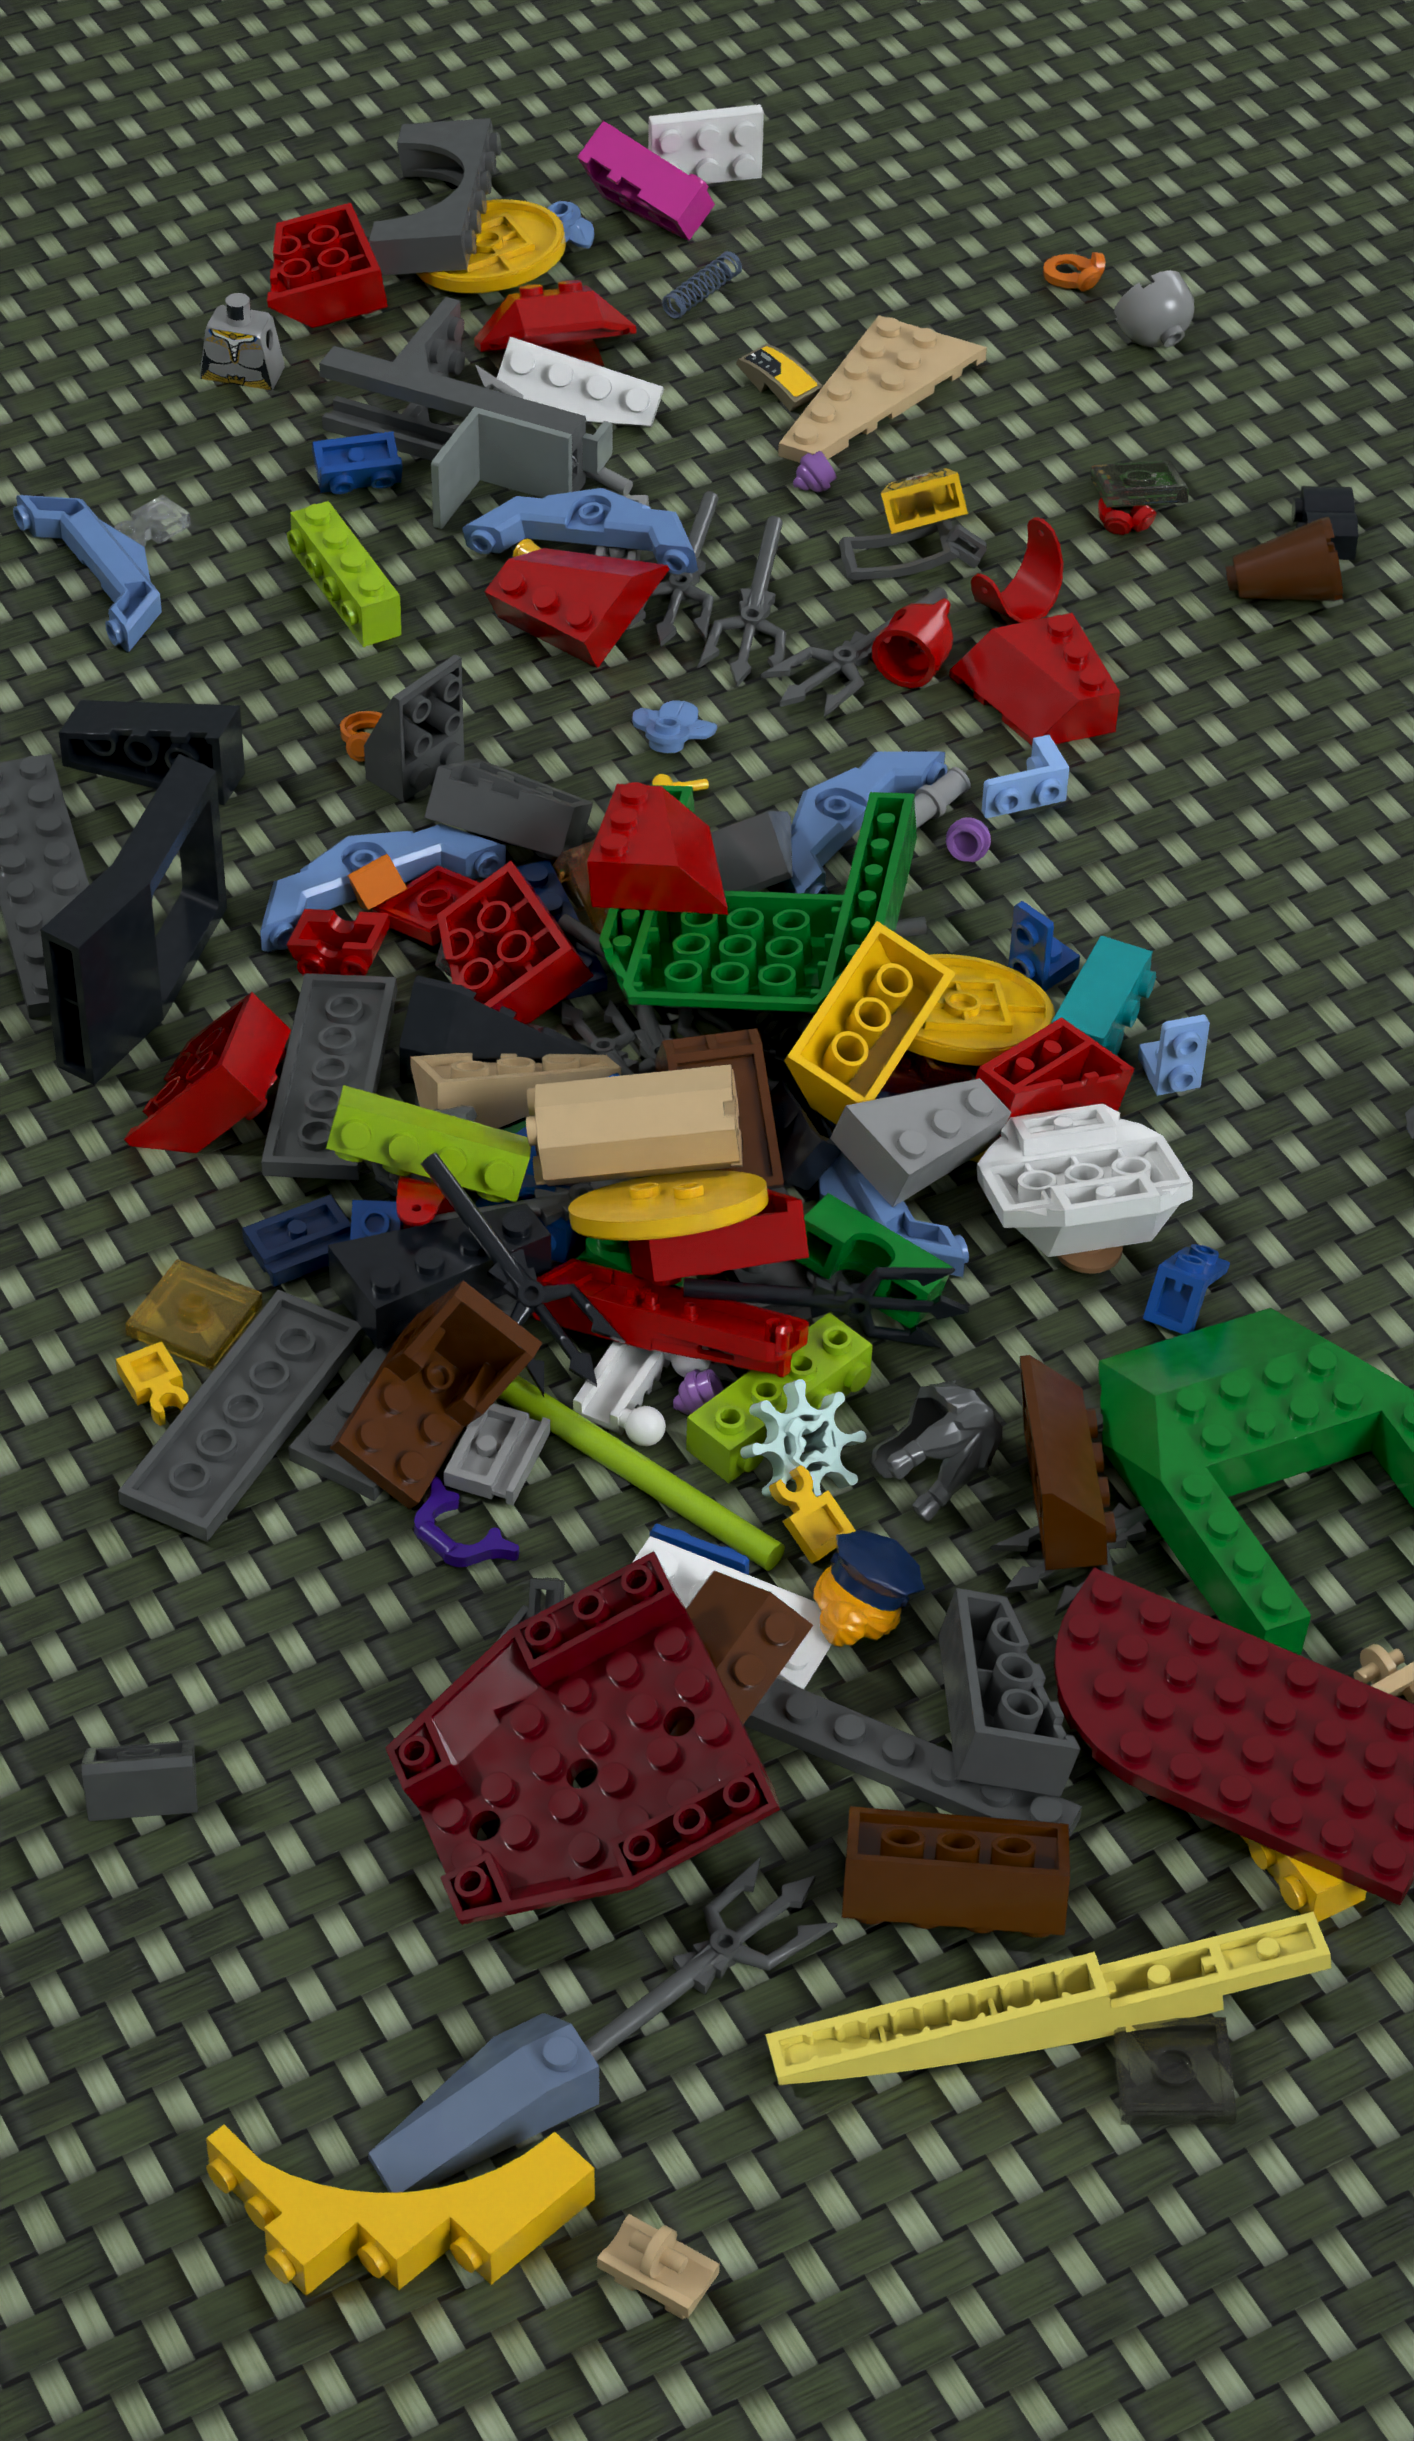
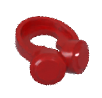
M1115 491L1117 495H1104L1099 499L1098 516L1104 523V528L1113 534L1125 535L1132 529L1136 532L1144 531L1151 526L1157 514L1137 494ZM1116 501H1129L1133 509L1128 514L1124 511L1114 510L1110 505Z

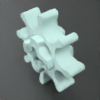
M799 1379L787 1383L783 1387L787 1398V1408L783 1414L776 1411L768 1400L750 1406V1414L761 1419L765 1424L767 1438L763 1444L754 1443L742 1447L740 1454L744 1459L762 1455L771 1462L773 1467L772 1479L762 1488V1494L765 1497H772L769 1486L781 1479L785 1486L789 1480L795 1482L789 1472L800 1465L805 1467L811 1474L813 1480L812 1491L816 1497L821 1494L820 1482L824 1475L831 1478L840 1489L855 1485L858 1482L857 1475L846 1470L842 1465L840 1452L844 1445L853 1446L865 1442L866 1433L858 1431L845 1434L837 1428L834 1421V1413L845 1401V1396L842 1392L825 1396L820 1408L815 1409L807 1402L805 1381Z

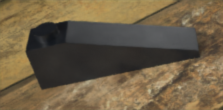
M417 975L413 983L399 1045L401 1081L414 1083L411 1070V1057L473 1053V1061L497 1063V1060L501 1059V1054H517V1057H525L534 1060L535 1063H542V1057L548 1054L597 1055V1051L548 1027H541L536 1030L513 1019L516 1014L515 1011L504 1006L501 1007L500 1011L492 1009L474 1000L476 992L463 986Z

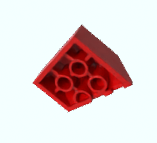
M351 202L276 223L273 246L274 263L273 269L270 271L271 288L267 295L268 308L311 328H315L361 314H370L376 310L388 307L381 269Z
M542 548L509 558L484 592L498 618L598 669L670 569L668 565Z
M1073 613L993 628L950 669V678L958 684L965 682L974 690V698L981 704L986 705L990 703L1002 713V721L1031 746L1033 738L1050 735L1055 744L1116 732L1120 691Z
M638 782L617 784L587 859L592 907L728 915L710 827L662 786H650Z
M509 861L437 914L444 955L450 966L452 984L460 985L476 992L474 1000L492 1009L500 1011L501 1007L504 1006L515 1011L516 1014L513 1019L525 1025L531 1023L594 976L534 888L512 861Z
M253 992L249 993L186 1043L163 1078L167 1084L155 1097L149 1100L142 1112L148 1118L138 1126L131 1128L124 1141L132 1147L198 1153L244 1117L248 1121L255 1118L268 1102L265 1096L278 1077L275 1070L277 1065L286 1056L287 1050L284 1047L291 1029Z

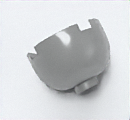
M1172 270L1152 275L1154 283L1149 284L1145 288L1139 282L1121 297L1114 308V313L1117 317L1115 319L1123 332L1132 342L1140 346H1173L1183 339L1185 331L1192 321L1195 310L1194 298L1179 272Z

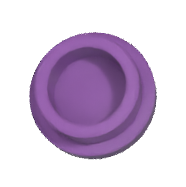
M821 451L813 455L807 453L800 460L793 486L804 491L809 489L814 492L826 491L831 487L830 483L837 479V476Z
M965 817L954 822L948 829L946 845L949 852L956 859L975 862L988 852L991 845V835L988 828L981 821Z
M695 1369L687 1373L684 1381L679 1385V1394L673 1400V1408L686 1415H690L722 1392L724 1387L716 1373L712 1369H707L703 1372Z

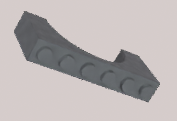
M491 118L402 124L397 140V148L403 177L435 178L450 182L458 186V188L441 202L420 212L395 219L374 221L368 242L379 264L382 275L467 270L471 254L476 253V234L481 233V214L486 213V194H491V175L496 174V156L501 155L499 132H493Z

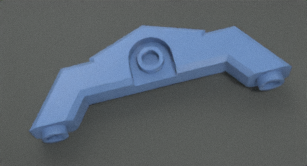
M605 488L547 495L544 498L516 496L462 528L466 546L480 554H488L490 552L501 553L528 538L653 551L658 564L668 565L670 569L668 572L682 574L683 572L695 573L698 571L695 552L676 512L651 509L649 506Z
M17 495V506L13 508V513L18 527L22 531L28 529L33 537L63 539L81 563L89 567L101 582L103 590L114 602L108 610L109 621L105 623L107 635L114 646L121 644L126 652H130L162 612L160 593L150 581L144 546L101 521L83 499Z
M874 752L859 768L854 767L803 791L791 825L792 878L781 882L786 893L828 894V887L825 886L826 873L823 865L861 828L869 793L915 794L916 790L923 785H932L947 773V765L944 764L945 752Z
M438 824L415 833L413 831L347 836L300 869V873L273 882L260 930L261 950L269 952L275 949H288L287 943L304 909L328 910L357 900L348 875L385 854H388L404 883L419 878L438 865L474 880L480 877L488 878L506 864V845L444 824Z
M824 1117L831 1127L835 1129L836 1124ZM843 1152L818 1179L819 1201L827 1193L833 1195L955 1268V1271L950 1275L963 1277L964 1264L969 1261V1252L964 1238L961 1235L954 1236L948 1226L915 1220L904 1201L892 1207Z

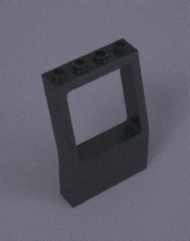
M181 754L177 756L113 864L40 929L57 1067L93 1085L101 1080L164 1020L227 910L217 775L215 770L202 763H198ZM180 851L182 890L155 937L152 907L153 895L176 854Z

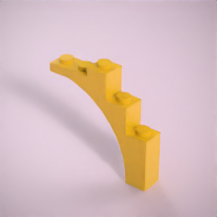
M222 2125L206 2138L209 2159L206 2169L211 2180L222 2192L228 2194L232 2191L244 2202L245 2210L250 2219L258 2228L265 2231L267 2254L264 2258L270 2271L284 2284L291 2281L305 2296L357 2254L370 2274L376 2278L384 2276L398 2291L449 2249H451L454 2258L462 2268L470 2273L476 2270L492 2285L595 2200V2168L556 2132H553L524 2155L496 2170L473 2179L440 2188L390 2193L345 2190L317 2184L290 2175L261 2161L225 2125Z

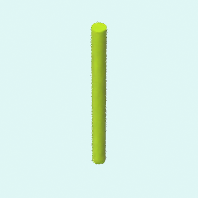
M519 1375L498 1397L514 1409L529 1413L530 1419L542 1421L543 1417L550 1419V1432L738 1553L747 1556L749 1560L766 1571L772 1570L781 1560L785 1550L784 1544L546 1392H544L543 1397L538 1387Z

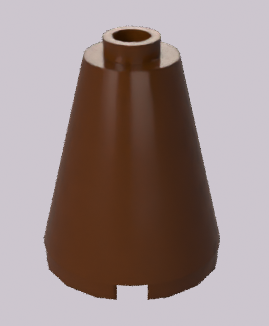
M1330 518L1317 519L1232 556L1233 565L1225 566L1229 591L1237 590L1239 598L1307 601L1343 600L1338 552L1335 551L1334 543L1331 542V538L1335 537Z

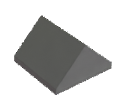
M767 811L711 832L724 891L756 892L792 878L791 817L787 811Z
M194 1740L87 1748L85 1750L81 1768L88 1821L198 1812Z

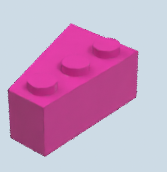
M605 121L600 124L577 157L603 198L690 241L715 205L707 192L708 185L701 178L694 174H686Z

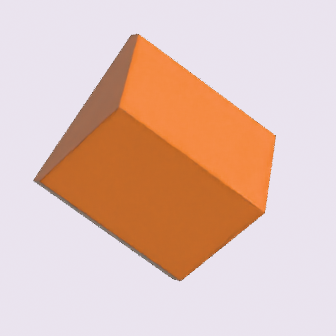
M388 854L379 857L348 875L357 902L365 910H370L408 889Z

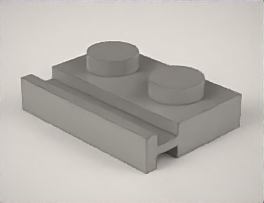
M493 1403L482 1416L468 1425L444 1471V1486L492 1499L494 1495L506 1499V1504L514 1505L550 1434V1419L543 1417L542 1421L530 1419L529 1413Z

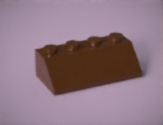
M1031 1355L1020 1356L1023 1432L1045 1570L1108 1565L1107 1543L1116 1542V1527L1113 1511L1104 1512L1103 1510L1105 1507H1110V1494L1107 1476H1097V1473L1104 1472L1101 1442L1091 1441V1439L1098 1438L1095 1408L1086 1409L1081 1387Z
M714 1570L690 1601L686 1610L694 1622L744 1725L811 1630L813 1624L773 1593ZM690 1716L679 1718L672 1725L670 1735L682 1736L688 1733L694 1725L695 1718Z
M850 1806L842 1918H852L864 1924H879L883 1921L910 1923L922 1929L951 1926L964 1927L975 1933H990L994 1930L1014 1931L1033 1938H1043L1050 1934L1065 1936L1070 1884L1069 1824Z

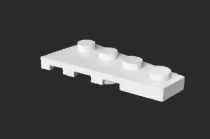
M513 337L509 338L497 376L499 380L524 396L523 399L586 416V422L600 424L603 421L613 423V425L652 427L664 391L662 386Z
M652 1536L648 1538L634 1561L654 1551L685 1608L711 1572L715 1570L773 1593L813 1624L811 1630L777 1676V1679L801 1689L806 1687L832 1645L820 1629L819 1617L821 1610L815 1601Z

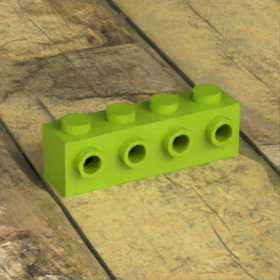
M326 501L312 504L306 508L290 512L291 530L287 532V539L292 553L300 561L362 647L401 636L400 594L331 503Z
M343 1085L326 1149L335 1151L336 1156L346 1161L362 1162L364 1159L382 1164L386 1171L396 1175L408 1176L414 1173L428 1178L430 1176L421 1163L428 1156L437 1153L462 1187L477 1191L481 1198L497 1203L504 1202L505 1199L517 1202L531 1153V1146H529L528 1138L525 1136Z
M829 1312L809 1327L808 1343L792 1354L791 1371L788 1375L778 1377L776 1374L750 1370L687 1417L686 1450L727 1483H731L744 1472L753 1471L762 1462L764 1456L757 1455L744 1459L740 1451L742 1447L754 1443L763 1444L767 1438V1429L761 1419L750 1414V1406L768 1400L776 1411L783 1414L787 1408V1398L783 1387L785 1384L799 1379L805 1381L807 1402L815 1409L820 1408L823 1398L827 1395L842 1392L846 1396L850 1392H857L867 1384L871 1377L873 1345Z

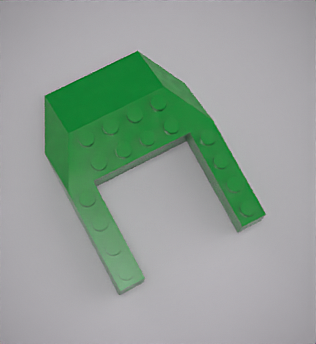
M650 785L662 786L695 814L692 786ZM869 793L844 895L724 891L728 915L609 908L599 944L630 1005L817 1012L876 921L893 932L896 931L917 840L915 794Z
M1272 1308L1099 1360L1098 1378L1099 1385L1101 1386L1100 1414H1102L1103 1419L1102 1450L1139 1504L1144 1508L1152 1523L1220 1621L1301 1656L1311 1614L1228 1497L1371 1451L1414 1509V1390Z

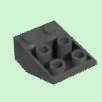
M456 654L393 696L364 744L366 779L402 802H405L419 791L426 789L434 781L438 766L464 760L462 658Z

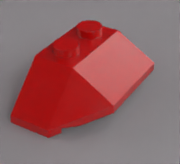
M569 280L559 282V289L543 290V285L519 287L520 293L509 294L475 336L474 343L480 352L506 349L510 337L534 345L632 335L637 334L636 326L587 285L582 286L581 280Z

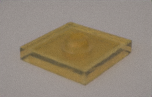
M177 1259L125 1323L126 1335L149 1345L162 1341L169 1353L212 1370L263 1305L262 1292Z

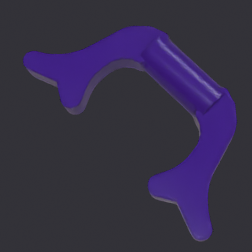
M439 1477L433 1478L430 1483V1497L415 1515L414 1533L417 1539L425 1542L444 1559L446 1564L455 1567H467L496 1558L512 1561L519 1559V1546L503 1539L500 1529L496 1527L491 1528L483 1540L472 1545L456 1543L437 1527L434 1521L437 1516L459 1508V1494L447 1491Z

